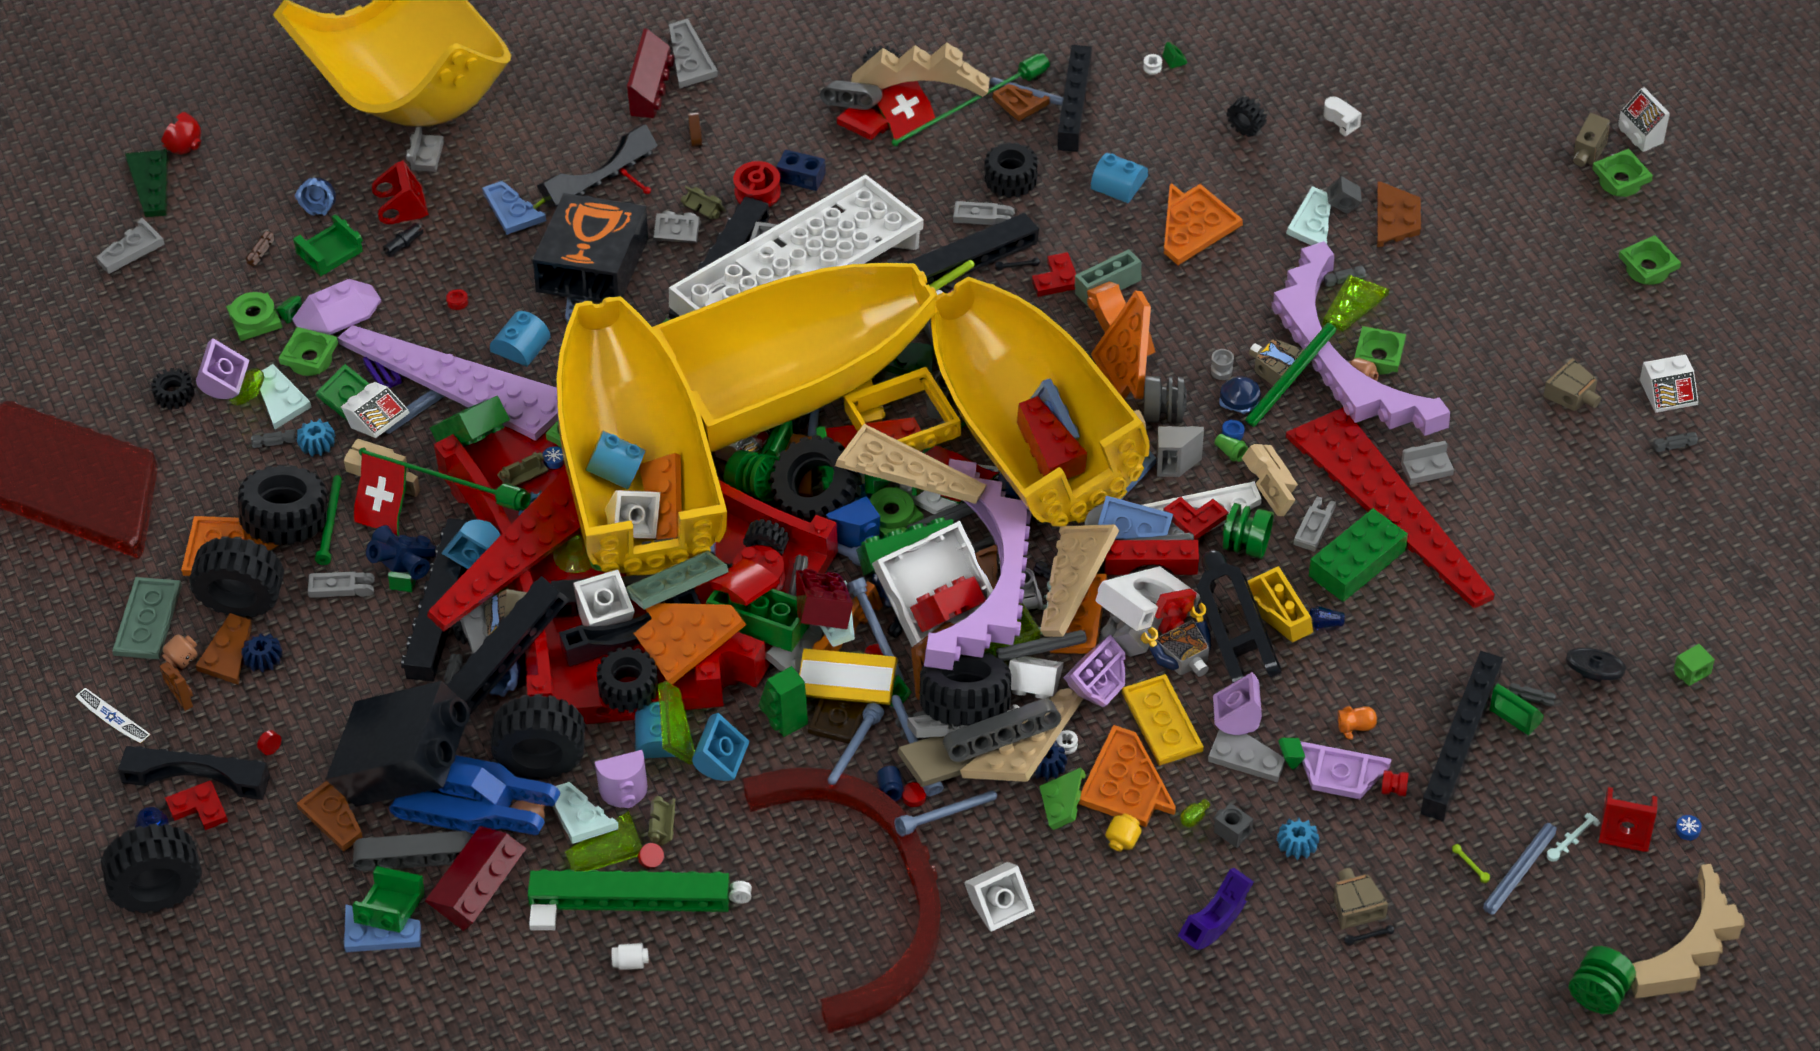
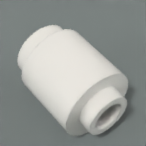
M642 943L621 944L618 947H612L613 968L619 967V970L644 969V963L649 962L648 948H643Z

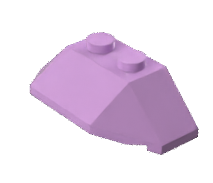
M347 279L309 295L292 319L296 327L331 335L369 319L381 303V299L372 285Z
M1109 635L1081 658L1063 678L1079 697L1105 707L1125 686V666L1123 661L1125 660V652L1115 639Z

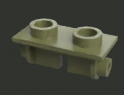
M685 186L688 193L681 198L683 206L697 212L701 205L699 213L710 219H718L720 210L726 212V209L721 204L722 201L714 195L709 197L704 195L705 193L697 187L692 189Z
M534 452L533 455L522 459L521 463L516 462L507 467H502L497 476L503 484L507 483L518 486L548 472V469L542 462L544 461L542 453Z
M655 796L650 804V816L654 818H651L649 822L648 837L651 842H655V844L661 847L670 842L673 837L676 799L673 798L665 802L662 797Z

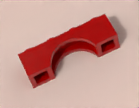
M1114 540L1104 559L1105 574L1128 575L1133 569L1140 566L1160 565L1170 569L1174 575H1198V540Z

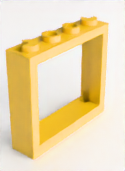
M927 367L844 396L845 412L858 432L863 424H866L860 413L925 390L945 423L898 439V441L921 451L961 436V420Z

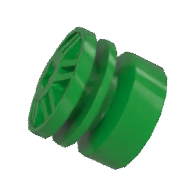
M740 449L734 452L728 459L724 471V483L761 502L768 503L774 500V495L770 488L772 484L770 474L775 472L772 466L775 460L779 461L780 459L777 456Z
M1234 503L1224 524L1223 550L1229 551L1234 542V552L1239 553L1243 544H1246L1247 556L1262 559L1270 539L1274 512L1257 509L1252 518L1250 517V506L1246 505L1241 514V504Z
M1594 946L1587 951L1581 961L1580 968L1576 970L1575 975L1571 978L1568 988L1574 999L1585 1008L1599 1014H1613L1619 1008L1625 993L1634 982L1636 970L1630 960L1620 952L1609 947Z

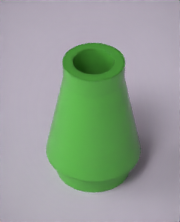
M1219 434L1214 442L1215 446L1219 447L1232 461L1241 462L1243 455L1248 450V446H1246L1244 441L1223 434Z

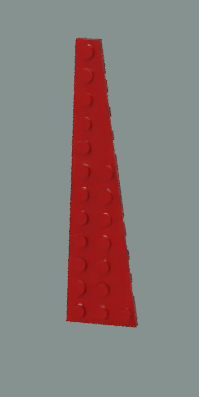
M1343 407L1286 432V438L1304 455L1307 453L1314 460V464L1318 468L1322 467L1328 472V477L1334 482H1339L1344 487V491L1354 498L1367 512L1374 508L1408 533L1407 548L1412 553L1416 552L1423 559V563L1426 566L1436 570L1439 573V577L1446 584H1449L1469 605L1475 609L1494 600L1495 594L1359 425L1353 421L1350 415H1346Z
M566 468L431 607L427 617L443 631L447 630L581 532Z

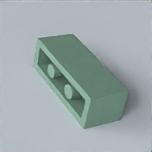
M1128 249L1075 275V295L1088 307L1087 290L1108 281L1119 284L1120 290H1123L1141 281V261Z

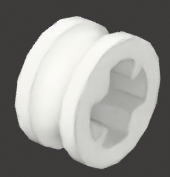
M1156 54L1147 55L1144 58V71L1148 74L1159 73L1162 69V58Z
M1062 731L1056 739L1058 747H1064L1065 755L1072 754L1077 750L1078 737L1072 731ZM1066 740V742H1068L1069 740L1071 741V744L1068 745V743H1066L1065 745L1063 744V741Z
M735 881L730 884L729 899L732 902L747 903L751 900V884L745 881Z

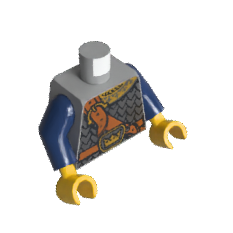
M1203 603L1199 604L1200 614L1195 612L1194 606L1189 611L1190 615L1196 618L1197 622L1190 620L1158 637V632L1153 627L1148 629L1151 638L1148 637L1146 632L1141 634V641L1150 645L1149 649L1159 666L1174 670L1179 675H1184L1191 670L1198 677L1207 673L1209 667L1206 665L1211 650V634L1207 620L1203 619V615L1206 613V607Z

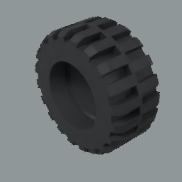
M813 435L812 439L807 437L800 438L799 443L792 442L789 444L790 448L786 452L783 450L779 454L780 460H775L772 466L775 472L770 474V480L772 481L770 488L775 501L785 513L811 523L815 515L826 518V514L856 501V497H860L861 489L859 486L862 485V477L859 472L835 466L837 459L845 448L841 443L835 442L832 438L824 437L822 439L820 435ZM819 466L833 467L834 475L832 482L823 493L815 497L799 496V485L807 472Z
M278 465V467L268 466L264 470H256L253 475L247 476L239 487L238 508L240 525L252 538L256 540L261 539L263 543L269 544L271 542L274 545L287 543V545H292L297 541L300 543L304 542L308 537H314L324 527V523L327 520V491L325 485L313 472L310 473L305 468L299 469L293 465L290 467H285L284 465Z
M229 536L222 537L221 539L214 538L198 549L189 583L195 598L198 601H202V604L207 608L211 607L213 611L225 613L227 616L232 613L244 618L246 616L256 617L259 614H265L275 606L283 581L284 568L280 559L276 557L272 550L268 551L266 546L258 545L253 540L248 539L247 541L241 537L229 538Z
M960 654L959 661H954L953 670L923 666L920 671V706L933 720H940L943 724H953L957 727H961V725L969 726L1005 713L1011 705V671L1000 658L996 659L995 655L983 654V658Z
M535 694V696L529 697V695H524L520 699H511L508 704H503L493 717L491 753L497 763L502 764L508 771L514 772L517 776L521 777L523 775L529 779H534L535 777H541V779H548L550 776L554 778L559 777L563 772L566 774L575 768L583 757L584 718L576 707L572 704L569 705L563 699H556L555 696L549 695L544 697L542 694Z
M149 824L147 827H135L133 831L127 830L122 833L121 837H116L112 840L111 845L107 846L101 857V869L109 899L120 908H125L130 912L135 910L139 913H146L147 911L159 912L163 908H172L174 904L182 903L185 901L186 896H191L194 893L202 876L194 840H192V837L187 832L176 826L172 828L168 824H163L162 826Z

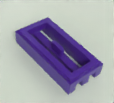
M367 356L363 358V363L375 382L388 388L402 383L401 377L397 372L387 368L394 378V381H392L383 365L368 359ZM372 363L376 364L379 371L387 381V384L383 383L378 373L372 366Z

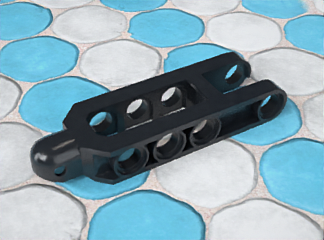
M1217 550L1207 551L1202 557L1204 572L1197 585V590L1202 603L1206 607L1208 619L1232 682L1234 683L1244 677L1243 673L1245 672L1239 656L1257 648L1269 676L1273 678L1282 674L1281 666L1246 576L1241 572L1240 568L1228 564L1221 552ZM1225 575L1233 582L1251 631L1233 639H1229L1227 633L1230 632L1221 618L1220 613L1222 611L1213 597L1216 587L1215 580Z

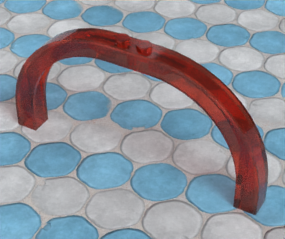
M819 768L781 769L748 777L742 780L744 795L750 812L802 800H817L841 804L875 821L884 829L896 845L916 894L920 909L919 923L914 939L903 957L884 975L862 987L820 999L821 1013L828 1033L859 1025L884 1014L906 998L920 983L927 973L938 947L941 931L940 897L936 883L938 876L935 866H930L929 864L930 854L927 846H922L916 829L911 834L900 836L895 829L894 822L897 817L906 815V813L886 793L857 777L842 773L837 783L831 785L828 783V777L832 770Z

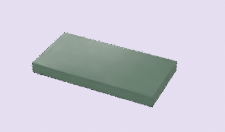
M706 551L626 587V591L635 603L641 608L646 609L729 571L724 562L711 552Z
M135 577L112 650L114 656L160 660L182 587L180 580Z

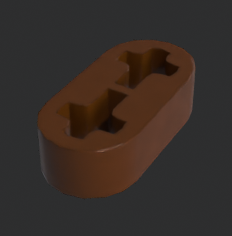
M688 113L692 147L702 146L699 113Z

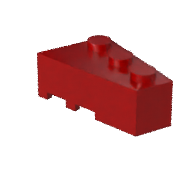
M962 576L952 581L953 586L949 588L945 584L935 589V594L932 596L927 593L916 598L918 603L911 606L910 609L922 633L986 601L975 576L968 579Z

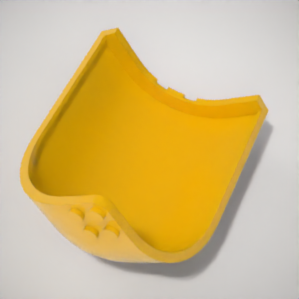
M283 0L273 14L348 104L373 116L405 126L423 127L442 124L466 113L485 95L511 60L506 44L468 0H372L371 3L364 7L360 5L345 11L343 15L337 16L334 13H319L289 0Z

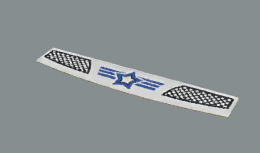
M84 688L75 696L94 714L133 740L141 743L150 735V733L87 688Z

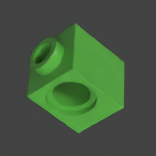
M1697 644L1677 656L1674 671L1679 679L1683 680L1688 686H1691L1711 674L1715 659L1700 644Z

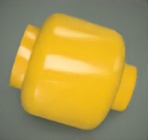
M1125 813L1122 816H1115L1105 833L1106 838L1110 842L1109 846L1119 852H1122L1123 849H1133L1142 832L1139 826L1140 822L1133 816Z

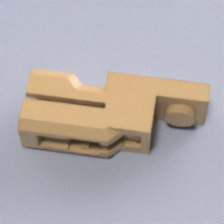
M357 439L354 442L352 449L348 451L344 459L346 472L361 476L362 456L359 454V450L362 447L366 448L367 451L407 463L406 456L394 453L393 449L361 439ZM406 467L405 494L417 497L420 492L418 476L408 472L409 470Z
M1251 445L1242 459L1249 470L1259 477L1256 486L1276 515L1285 516L1295 502V498L1291 493L1298 484L1271 445Z

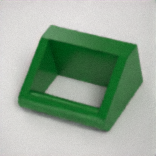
M792 420L778 425L770 431L760 453L781 458L779 454L786 450L789 440L793 435Z
M1499 683L1494 687L1490 711L1529 736L1543 721L1544 715L1539 709Z

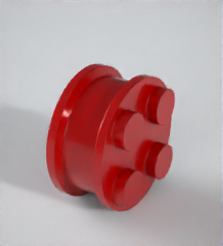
M752 161L743 164L734 173V194L739 204H741L745 196L768 203L769 207L779 200L781 195L780 174L772 164L763 161Z
M756 545L745 547L737 554L733 565L742 559L755 562L769 570L779 579L780 583L773 587V589L778 591L783 589L785 584L784 560L778 551L768 546Z

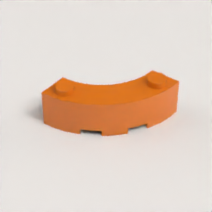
M1110 281L1087 290V304L1094 311L1105 333L1126 304L1119 284ZM1150 332L1147 356L1155 353Z

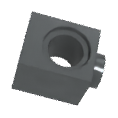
M1342 176L1327 188L1328 204L1346 214L1362 203L1360 186Z
M1231 803L1224 810L1220 809L1214 816V833L1236 848L1252 833L1253 818Z

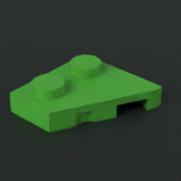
M1082 768L1039 786L1048 823L1053 830L1076 819L1077 804L1082 793L1079 790L1081 779H1085L1086 776Z

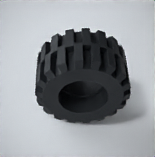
M1006 142V144H998V147H992L991 152H987L984 161L986 186L991 188V192L998 193V196L1001 197L1004 195L1007 198H1011V196L1020 197L1021 194L1026 195L1028 190L1032 191L1034 189V185L1037 184L1038 161L1032 149H1028V146L1020 145L1017 142L1015 144Z
M627 647L625 650L618 648L616 652L610 651L607 653L608 657L601 659V664H598L596 672L599 696L602 698V702L605 705L609 704V708L613 710L618 708V712H624V710L634 712V709H644L643 705H650L652 703L651 699L656 698V691H658L657 667L654 659L650 658V654L647 652L642 653V650L638 648L632 650V647ZM626 677L636 678V680L631 682L619 681Z

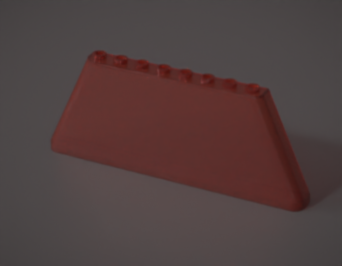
M4 401L1 403L0 508L139 559L144 552L158 469L154 453L147 448L143 449L127 441L117 440L110 435L100 434L90 428H84L75 425L71 421L58 419L51 414L47 415L38 412L34 408L24 407L14 401Z

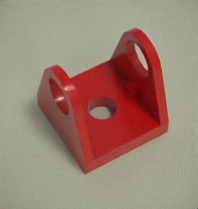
M404 160L395 163L372 183L371 189L375 196L380 198L394 196L378 210V218L382 223L396 224L429 215L422 185ZM387 182L392 184V188L385 192H380L376 189L381 183ZM389 209H395L399 212L394 218L383 217V213Z
M1608 787L1598 843L1648 852L1657 814V796L1652 795L1650 806L1612 799L1613 788ZM1624 822H1630L1634 825V827L1625 828L1621 824Z

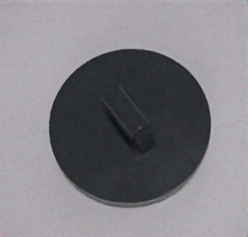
M1575 648L1570 650L1566 656L1567 665L1574 671L1582 674L1583 678L1601 682V680H1616L1625 674L1626 666L1624 662L1618 657L1602 650Z

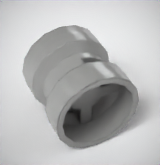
M1218 349L1213 352L1211 359L1212 376L1218 380L1230 378L1233 374L1234 355L1227 349Z

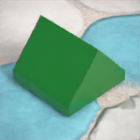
M1171 42L1165 43L1162 56L1170 69L1188 63L1178 47Z
M291 296L275 309L287 324L293 321L292 318L302 306L301 297Z
M391 571L388 573L390 590L413 591L416 580L412 579L408 572Z
M896 675L892 696L898 695L902 703H904L912 692L901 677Z
M1280 738L1278 742L1285 761L1290 769H1296L1306 758L1300 739Z

